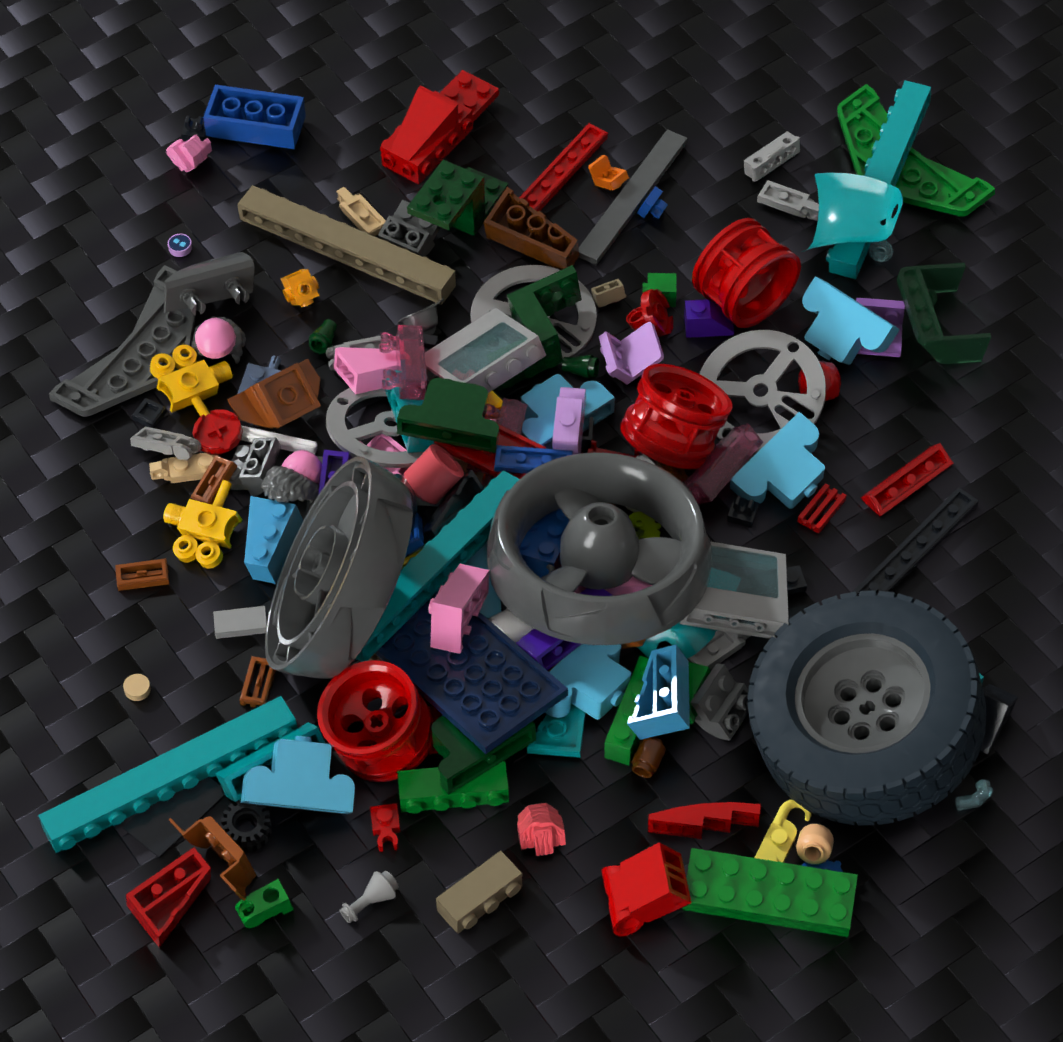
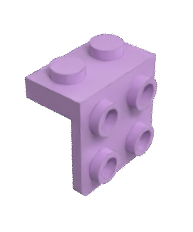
M651 322L645 323L621 341L608 332H604L599 336L600 350L605 357L608 374L627 385L641 376L646 367L658 364L664 358L655 326Z

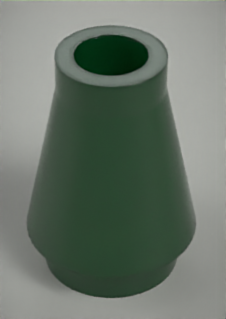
M326 319L309 336V347L312 351L323 354L327 348L331 347L334 333L337 329V325L333 320Z
M593 355L564 357L562 371L588 379L597 377L599 358H595Z

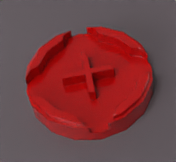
M216 409L210 411V414L206 416L202 415L194 424L192 433L193 437L201 443V451L219 455L229 452L238 445L242 439L243 429L240 420L233 412Z

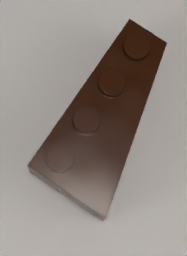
M509 187L505 189L484 221L487 238L554 268L562 270L574 265L580 256L578 240L556 223L553 224L546 219V215L542 212L534 210L526 200L517 197Z

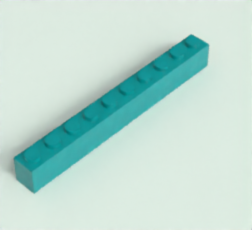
M905 80L902 88L897 89L894 98L895 104L889 107L888 121L881 126L879 141L876 140L874 142L873 156L866 161L864 176L878 179L892 186L896 185L931 102L930 86ZM872 242L835 244L833 248H829L826 256V262H829V272L856 279Z
M503 470L496 478L489 482L488 486L481 493L476 494L473 500L464 509H461L448 525L443 526L437 536L428 541L424 548L408 561L407 565L400 572L392 596L378 625L356 659L361 662L368 661L440 589L441 585L447 582L449 574L454 572L459 564H465L487 543L496 509L506 491L510 490L520 480L519 478Z
M282 696L38 815L42 829L56 853L68 850L76 843L86 838H92L98 835L100 831L112 825H118L136 813L145 812L149 809L150 805L156 802L167 801L175 793L183 789H191L199 781L207 777H215L216 772L297 729L296 719Z

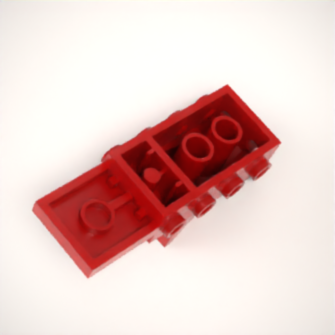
M464 70L440 93L437 91L433 92L420 85L402 125H399L395 132L388 139H385L380 146L382 166L419 185L473 129V124L477 117L499 96V88Z

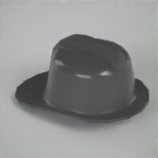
M444 299L400 319L398 323L403 322L411 335L414 333L432 335L439 324L436 305Z

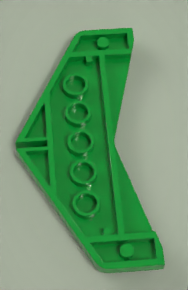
M867 84L843 100L837 108L838 119L856 175L863 176L865 175L866 161L873 156L874 142L880 139L881 126L888 121L887 112L879 102L880 98ZM912 147L895 185L901 191L903 203L961 217L969 215L995 195V188L988 182L977 177L975 179L969 178L923 157Z

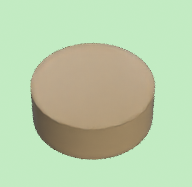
M142 674L130 675L123 684L126 697L133 701L145 699L151 691L148 678Z

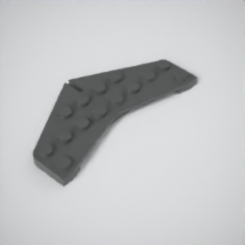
M164 265L157 273L153 282L154 287L135 328L120 347L72 380L65 379L56 385L49 393L51 401L80 416L87 417L157 387L158 378L154 377L150 372L151 359L160 353L168 354L172 357L173 350L177 346L192 345L196 316L192 314L191 310L186 308L164 313L165 280L177 272L176 270ZM159 363L162 366L167 365L166 363Z

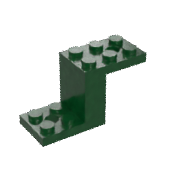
M442 160L407 206V213L446 230L454 227L475 236L508 187V183L470 167L465 169Z
M573 265L507 295L512 319L539 336L546 356L496 388L498 392L511 388L522 380L532 378L548 368H554L563 361L558 333L548 316L561 309L573 306L582 300L577 272ZM520 335L523 339L522 342L487 357L488 363L490 364L527 339Z

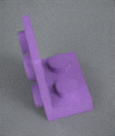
M856 297L857 302L900 329L886 351L876 353L862 346L857 354L900 357L905 301Z

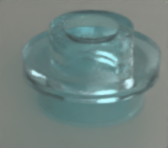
M886 240L874 242L870 246L869 255L875 261L885 262L891 259L893 248Z

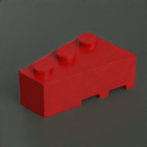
M193 847L126 894L127 907L159 948L211 880V868L196 848Z

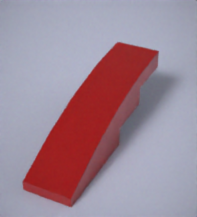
M722 802L675 807L649 814L648 832L702 839L703 830L730 833L731 823L758 827L761 804Z

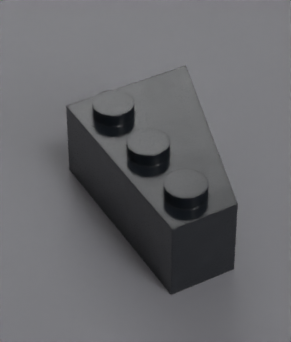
M472 469L464 473V476L446 494L424 526V544L437 536L443 526L448 525L456 517L457 513L473 500L476 494L481 493L485 489Z

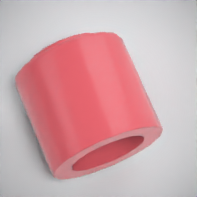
M435 444L430 445L404 472V478L412 487L415 495L421 500L434 505L464 476V471L457 460L445 449Z

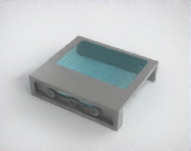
M494 308L416 359L424 377L429 381L438 376L443 379L483 386L489 393L545 357L546 353L538 335L497 308Z
M711 542L712 565L707 589L694 610L680 621V624L769 639L772 636L775 637L774 633L784 623L789 624L786 554Z

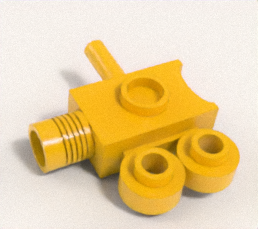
M179 345L173 350L172 357L164 353L155 355L151 359L150 372L154 377L158 378V391H162L168 397L171 403V413L193 404L201 417L202 415L210 414L202 400L216 395L219 384L232 379V371L226 361H222L208 367L205 360L196 362L197 353L194 348L189 345ZM159 363H166L167 365L162 366Z
M222 481L212 505L189 499L186 507L172 503L166 506L163 515L164 522L176 525L182 534L173 544V552L181 562L188 563L197 559L202 567L211 569L218 566L222 561L223 553L219 546L231 548V534L234 528L242 522V518L237 511L222 508L232 486L230 482ZM196 540L203 541L204 543L199 545ZM188 544L186 549H182L184 545ZM211 550L209 555H204L207 551Z

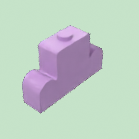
M560 388V394L557 397L552 439L553 449L573 451V455L581 453L586 389Z

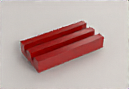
M826 483L801 512L797 522L818 534L846 501L847 496L844 493L838 494V490L835 488L833 490L829 489L830 485ZM825 495H828L820 504V506L815 510V512L811 515V517L808 520H806L807 517L816 508V506L820 503V501L825 497ZM833 499H835L836 501L834 502V504L825 513V515L821 518L817 525L813 524L816 521V519L822 514L825 508L829 505V503Z

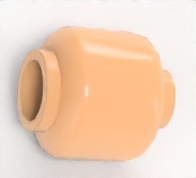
M809 824L800 831L796 844L797 854L800 859L812 865L824 863L832 852L833 835L824 825Z

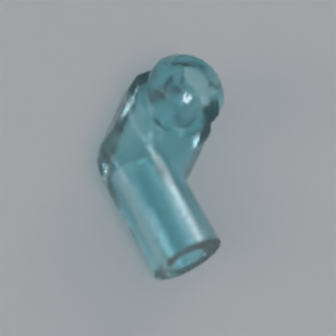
M987 779L980 780L975 785L977 791L974 794L956 797L957 809L964 810L980 807L993 793L990 781Z

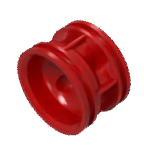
M743 218L725 227L708 243L695 264L692 284L703 297L717 303L722 308L723 314L739 328H748L757 325L769 317L783 304L797 283L801 271V262L799 257L791 252L788 247L776 242L770 236L769 231L757 220Z
M653 364L646 367L637 386L639 395L636 402L627 408L625 417L620 424L624 438L638 451L660 463L682 469H698L705 466L709 461L710 454L714 450V440L719 429L725 425L731 413V399L714 382L691 370L669 364Z
M369 660L353 664L335 676L325 687L320 697L317 718L323 736L337 752L344 765L353 774L364 780L386 782L398 779L397 771L417 768L426 758L432 747L431 726L434 723L433 714L409 676L392 663ZM382 698V706L379 710L372 712L367 709L369 702ZM408 705L404 716L395 718L396 710L400 706ZM353 722H363L364 727L360 732H347L348 727Z

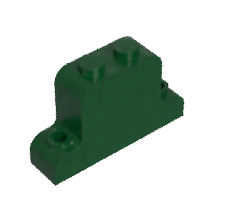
M434 378L428 384L422 405H404L400 408L397 417V434L496 453L499 425L493 420L485 419L488 403V391L485 387L451 379Z
M443 715L438 717L431 726L433 747L444 758L440 762L438 770L441 787L448 795L536 741L535 723L532 721L485 754Z

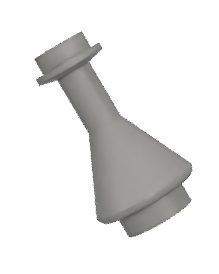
M375 871L364 894L350 906L346 903L342 904L343 908L340 909L341 915L348 923L358 921L356 914L369 904L396 897L395 891L399 888L397 881L388 871L383 873Z

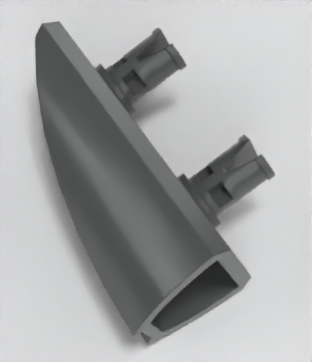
M238 252L197 263L175 272L165 280L164 313L189 308L192 314L196 316V310L200 314L204 313L206 310L205 304L234 298L235 302L239 305L240 299L246 303L249 300V294L253 293V259L244 252Z

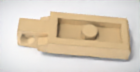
M345 187L337 190V200L340 203L339 207L360 231H365L374 237L378 235L386 220L361 194L353 196Z
M192 454L189 460L170 457L162 459V461L149 463L151 479H164L171 481V484L201 480L215 455L218 456V454Z

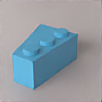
M250 496L244 563L253 580L276 584L289 550L304 521L296 504Z
M677 645L652 650L642 677L644 683L641 692L636 695L634 701L636 707L633 716H629L627 722L628 726L640 740L690 728L689 661Z

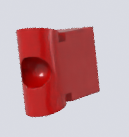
M660 842L621 862L620 866L614 865L602 869L613 932L616 936L633 934L643 926L644 922H651L692 903L681 854Z

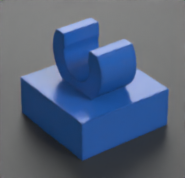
M655 186L641 205L637 214L645 218L650 211L654 217L659 218L667 207L666 202L658 199L663 191Z

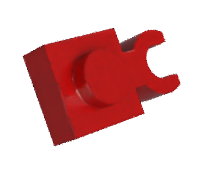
M397 803L371 806L373 836L379 835L377 839L379 851L383 852V844L386 841H391L394 850H397L399 845L398 837L395 833L400 832Z

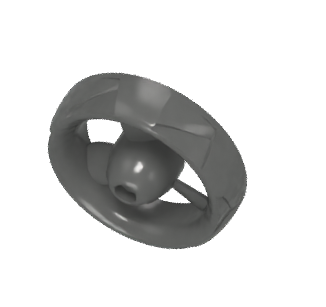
M580 453L556 458L534 468L517 481L502 497L493 516L487 541V567L490 581L503 604L516 617L532 628L549 636L579 644L618 645L637 642L660 634L678 624L694 610L702 599L710 580L712 565L711 541L706 533L699 506L689 488L661 467L621 454ZM609 503L627 506L648 515L666 529L672 539L663 537L639 539L629 516L623 510ZM561 509L570 520L561 536V568L540 578L524 561L519 551L525 535L534 524L546 515ZM632 576L652 585L636 592L614 596H593L575 593L579 586L598 590L615 588L626 583Z
M361 456L354 457L344 463L334 473L317 496L293 541L279 576L266 627L265 655L269 666L274 670L312 678L331 679L337 676L361 652L389 603L402 570L409 545L413 520V502L406 484L392 472Z

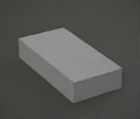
M265 606L213 612L216 639L266 633L267 619Z

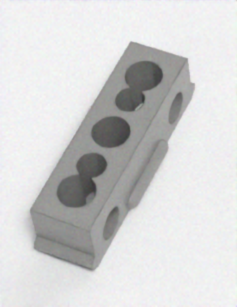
M788 131L745 159L744 173L752 178L753 182L758 181L800 152V137L794 136Z

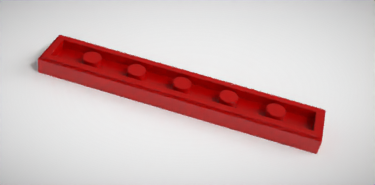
M588 123L519 198L526 200L529 206L537 212L541 211L608 138V132Z

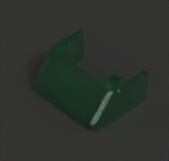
M965 263L903 267L899 271L897 284L919 344L937 362L942 364L982 362L991 339V334L943 336L933 307L938 299L936 293L957 291L966 267Z

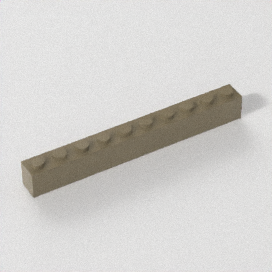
M252 185L237 204L240 220L433 302L444 299L439 303L440 305L445 302L456 286L455 270L449 266L441 265L427 257L410 252L406 248L391 244L387 240L374 237L344 222L336 221L325 214L317 213L306 206L291 202L285 197L272 194L266 189H260Z

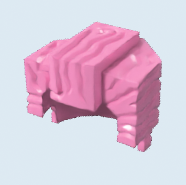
M196 134L186 142L182 139L176 140L166 149V154L181 171L188 172L195 169L207 158V155L212 151L211 142L208 138L201 141Z

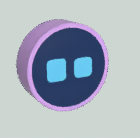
M176 234L170 237L168 240L170 254L175 257L188 255L192 250L190 237L185 234Z

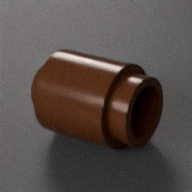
M650 737L640 741L632 759V771L635 774L644 778H651L652 774L657 772L666 751L660 739Z

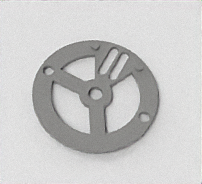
M524 265L496 274L484 283L477 292L471 306V323L494 308L512 318L509 303L495 300L496 297L511 286L525 282H536L560 271V269L543 265ZM579 280L582 300L575 304L578 311L577 326L551 319L548 316L553 326H559L580 343L579 346H573L558 333L559 340L571 350L570 353H565L561 350L563 358L574 357L581 352L589 343L596 327L597 314L595 302L588 289ZM499 337L483 346L491 355L511 347V345L505 343ZM492 343H498L500 347L498 349H492L489 347V345Z
M754 330L736 335L718 346L707 358L700 371V375L718 385L729 397L746 398L755 407L768 406L780 429L769 433H749L737 429L726 421L725 425L719 429L716 438L738 450L757 453L789 422L775 412L776 407L781 406L794 415L798 413L782 402L784 397H790L815 414L814 417L808 419L813 424L818 420L825 403L826 383L820 362L803 342L783 332ZM796 343L799 345V349L796 352H790L788 346ZM754 349H772L780 352L764 374L755 375L747 382L718 380L724 367L732 359L744 352ZM793 361L800 366L805 375L807 394L778 391L776 383ZM758 385H765L768 388V392L765 396L758 397L754 394V389ZM725 430H732L734 434L732 438L725 439L722 436Z
M348 388L334 398L327 410L326 428L332 441L342 451L349 452L351 457L361 456L382 467L407 468L424 453L382 451L359 442L380 434L399 436L400 434H397V425L387 426L385 424L386 421L396 422L392 409L391 411L379 413L375 417L374 422L347 429L345 417L348 411L355 404L365 399L387 396L385 388L355 394L351 388ZM344 401V402H347L348 404H346V405H341V404H339L338 402Z

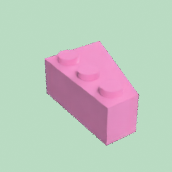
M459 564L455 571L449 574L445 585H441L437 596L432 598L429 603L428 612L431 614L430 647L461 654L463 649L462 637L464 634L469 635L472 629L471 626H468L471 617L478 616L489 591V570Z

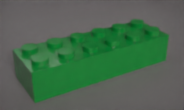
M691 848L686 879L692 903L684 906L683 910L848 937L858 875Z

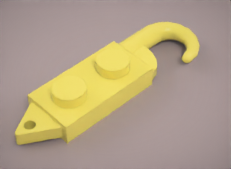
M793 799L784 802L771 823L755 858L784 863L797 836L795 825L786 820L790 810L793 808L802 809L805 812V821L807 822L811 818V812L804 809Z

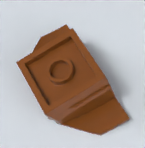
M306 359L254 384L227 400L240 421L269 429H278L321 406L318 400L320 377L309 359Z
M211 816L199 819L186 831L170 818L171 824L189 843L204 849H208L211 846L220 859L224 858L228 862L229 868L220 874V877L238 897L245 900V887L253 881L257 874L244 851Z

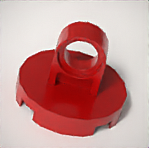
M650 289L643 292L641 307L632 310L626 318L627 323L634 331L645 323L651 322L655 326L658 337L671 333L673 329V316L668 317L666 308L670 307L669 303L658 289Z

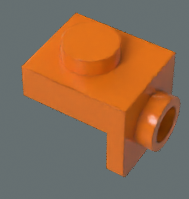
M602 155L588 166L593 182L598 187L615 190L629 179L627 171L612 167L606 155Z

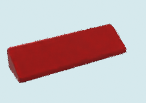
M935 444L860 498L877 515L882 516L954 463L942 444Z

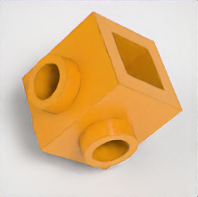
M300 269L280 278L285 288L283 289L284 297L288 303L291 302V305H300L302 308L314 302L313 298L319 296L317 291L319 289L318 282L314 276L310 275L308 269Z

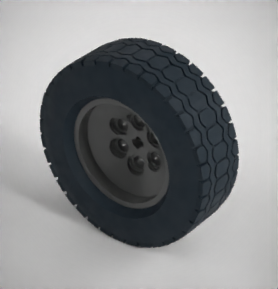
M876 590L860 591L859 596H857L856 591L840 594L841 599L839 600L836 595L821 600L823 604L821 606L817 602L805 608V614L800 611L788 620L789 625L784 623L774 633L775 637L772 636L764 646L750 678L748 690L750 725L760 753L773 779L791 799L804 809L834 822L837 819L838 823L855 825L856 822L858 825H875V821H877L878 825L894 823V818L896 817L898 821L913 817V812H916L918 815L932 807L931 803L936 805L948 796V792L951 793L962 782V778L964 779L978 757L985 735L986 703L978 667L969 645L957 627L938 610L931 608L930 605L918 599L914 600L913 597L899 593L896 597L894 592L879 591L877 595ZM874 689H880L877 692H871ZM854 697L851 701H845L848 698ZM893 704H900L897 707H891ZM843 721H848L844 725H839ZM889 727H894L891 731H884ZM862 736H868L864 740H858Z

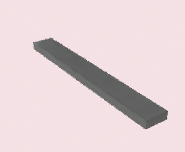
M668 129L579 246V258L595 265L599 263L685 147L687 137Z

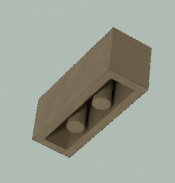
M499 851L436 898L437 911L457 934L464 929L468 930L477 923L481 916L485 913L493 912L501 901L507 897L515 896L520 891L522 873L502 851Z

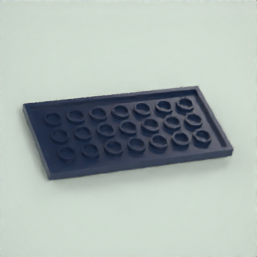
M438 590L375 654L383 661L401 668L409 676L418 693L487 754L567 697L568 688L480 612L477 617H471L468 626H471L472 629L469 635L464 634L462 637L463 649L461 654L430 647L431 614H429L428 608L431 599L437 596Z

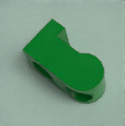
M279 879L250 893L245 900L241 899L235 906L246 928H254L281 912L286 914L293 911L291 902Z

